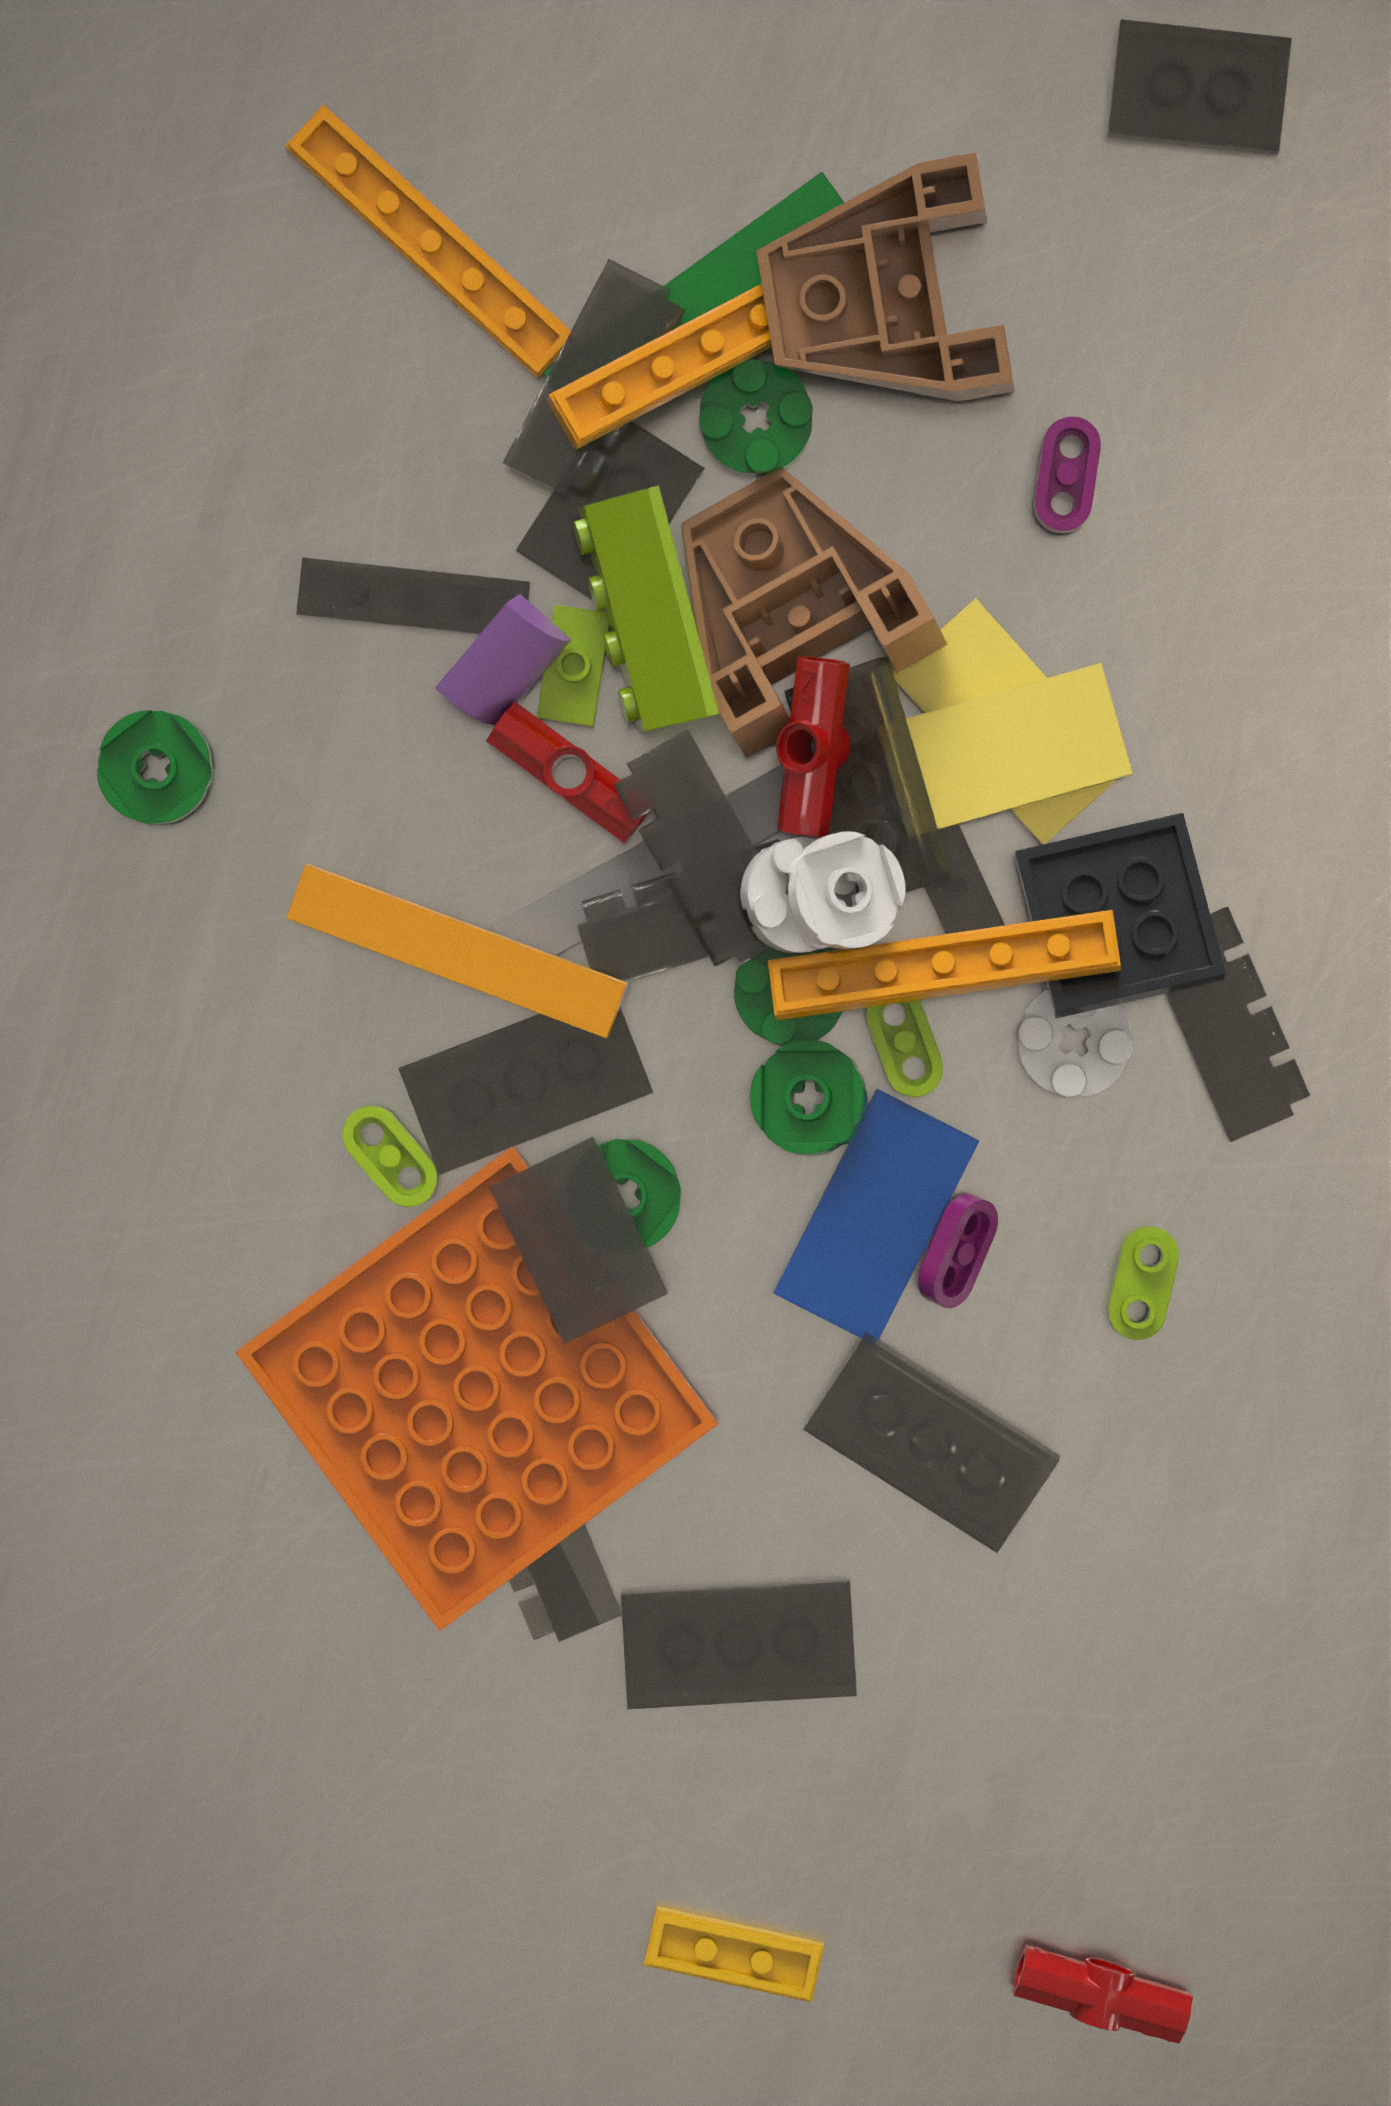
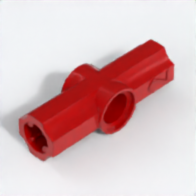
M798 656L790 723L780 731L776 741V753L780 763L784 766L777 828L781 829V832L817 837L829 835L836 772L848 759L850 752V738L846 729L842 726L850 664L845 661L811 656ZM812 737L814 738V741L816 743V751L814 756L811 751Z
M516 701L505 711L485 740L486 743L550 789L555 796L565 800L624 845L654 806L652 802L591 758L585 750L572 744ZM566 758H576L586 767V776L583 782L572 789L563 788L554 780L556 765Z
M1025 1945L1024 1951L1020 1956L1012 1990L1013 1996L1068 2011L1071 2017L1087 2025L1110 2031H1119L1120 2027L1150 2037L1161 2038L1180 2044L1183 2035L1186 2033L1193 2001L1191 1992L1135 1977L1133 1971L1118 1964L1096 1958H1086L1084 1962L1029 1945Z

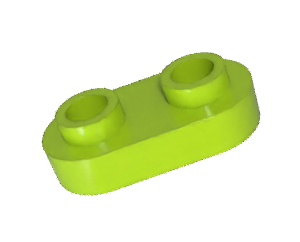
M921 1001L895 1003L900 1005L905 1012V1018L898 1026H891L885 1022L883 1011L887 1005L867 1007L865 1012L866 1023L891 1087L898 1093L908 1097H921L932 1092L942 1079L943 1061ZM911 1057L920 1059L924 1064V1073L916 1080L907 1078L903 1073V1064Z
M379 1106L361 1107L349 1115L342 1130L343 1144L348 1153L391 1202L403 1207L418 1206L429 1200L438 1185L439 1175L437 1167L399 1120L390 1111ZM370 1123L379 1125L383 1130V1139L375 1146L367 1144L362 1137L364 1127ZM405 1167H414L420 1173V1183L414 1189L405 1188L400 1182L399 1176Z
M1154 1226L1136 1228L1124 1238L1120 1247L1107 1305V1316L1114 1330L1128 1339L1144 1340L1152 1337L1162 1328L1166 1319L1179 1261V1250L1174 1238L1161 1228ZM1149 1244L1156 1245L1161 1253L1159 1262L1154 1266H1145L1140 1259L1141 1250ZM1134 1301H1143L1148 1307L1147 1317L1141 1322H1132L1128 1317V1307Z

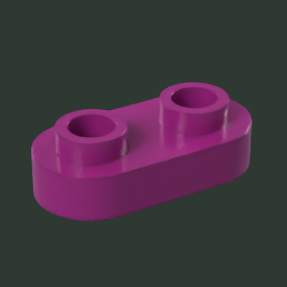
M1069 416L1057 420L1049 427L1042 442L1033 508L1039 523L1054 533H1070L1077 530L1085 523L1092 510L1101 440L1096 428L1083 418ZM1065 439L1076 440L1081 447L1080 455L1075 458L1065 457L1060 451V443ZM1058 495L1067 496L1072 502V511L1066 515L1057 514L1052 508V499Z
M962 1194L956 1197L944 1210L940 1224L919 1270L918 1286L921 1295L926 1300L944 1308H954L963 1303L971 1293L998 1227V1213L991 1202L973 1194Z

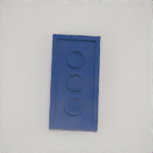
M876 1089L866 1108L864 1119L858 1127L856 1136L849 1142L773 1294L876 1345L979 1140Z

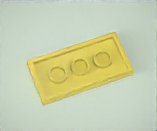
M976 598L941 629L947 643L946 646L897 673L895 670L890 674V678L922 713L1047 678ZM1116 780L1010 809V811L1039 844L1043 845Z
M1102 663L878 727L910 838L1133 774Z

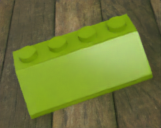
M659 485L578 508L581 519L573 521L574 533L581 554L590 553L596 576L588 577L589 589L596 610L605 609L611 632L604 633L603 640L611 666L620 665L626 688L619 689L618 696L626 722L635 721L638 731L645 732L719 714Z

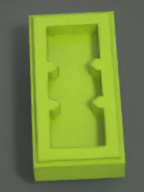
M555 604L552 623L564 632L571 641L543 673L537 718L594 728L606 655L603 634L608 633L610 630L606 612Z

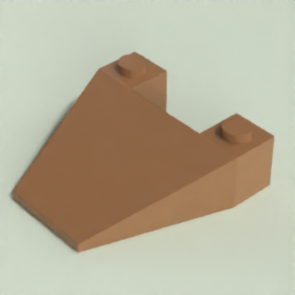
M976 152L919 162L756 251L776 367L958 402L1015 392L1004 324L947 334L931 232L987 222Z
M783 467L764 475L681 523L697 632L718 711L746 758L776 742L780 731L790 723V717L772 684L796 671L798 656L821 657L872 628L898 673L947 645L934 616L909 573Z

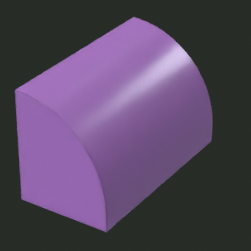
M519 594L503 606L435 689L452 704L473 718L487 724L496 725L514 701L518 703L569 644L571 639Z

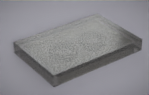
M1121 19L1118 28L1107 137L1277 156L1280 150L1292 38Z
M630 421L581 448L515 551L593 602L588 584V577L596 576L590 553L581 554L573 528V521L581 519L578 508L659 485L670 526L705 472V468L633 421Z
M594 1137L489 1187L564 1344L669 1294Z

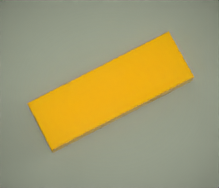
M656 1905L644 1966L812 2003L824 1951V1942Z

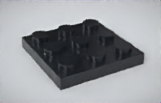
M1183 813L1015 851V861L1031 922L1113 910L1121 971L1047 981L1056 1019L1225 980L1226 971Z

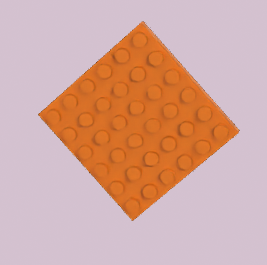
M513 1146L235 1352L439 1632L719 1424Z

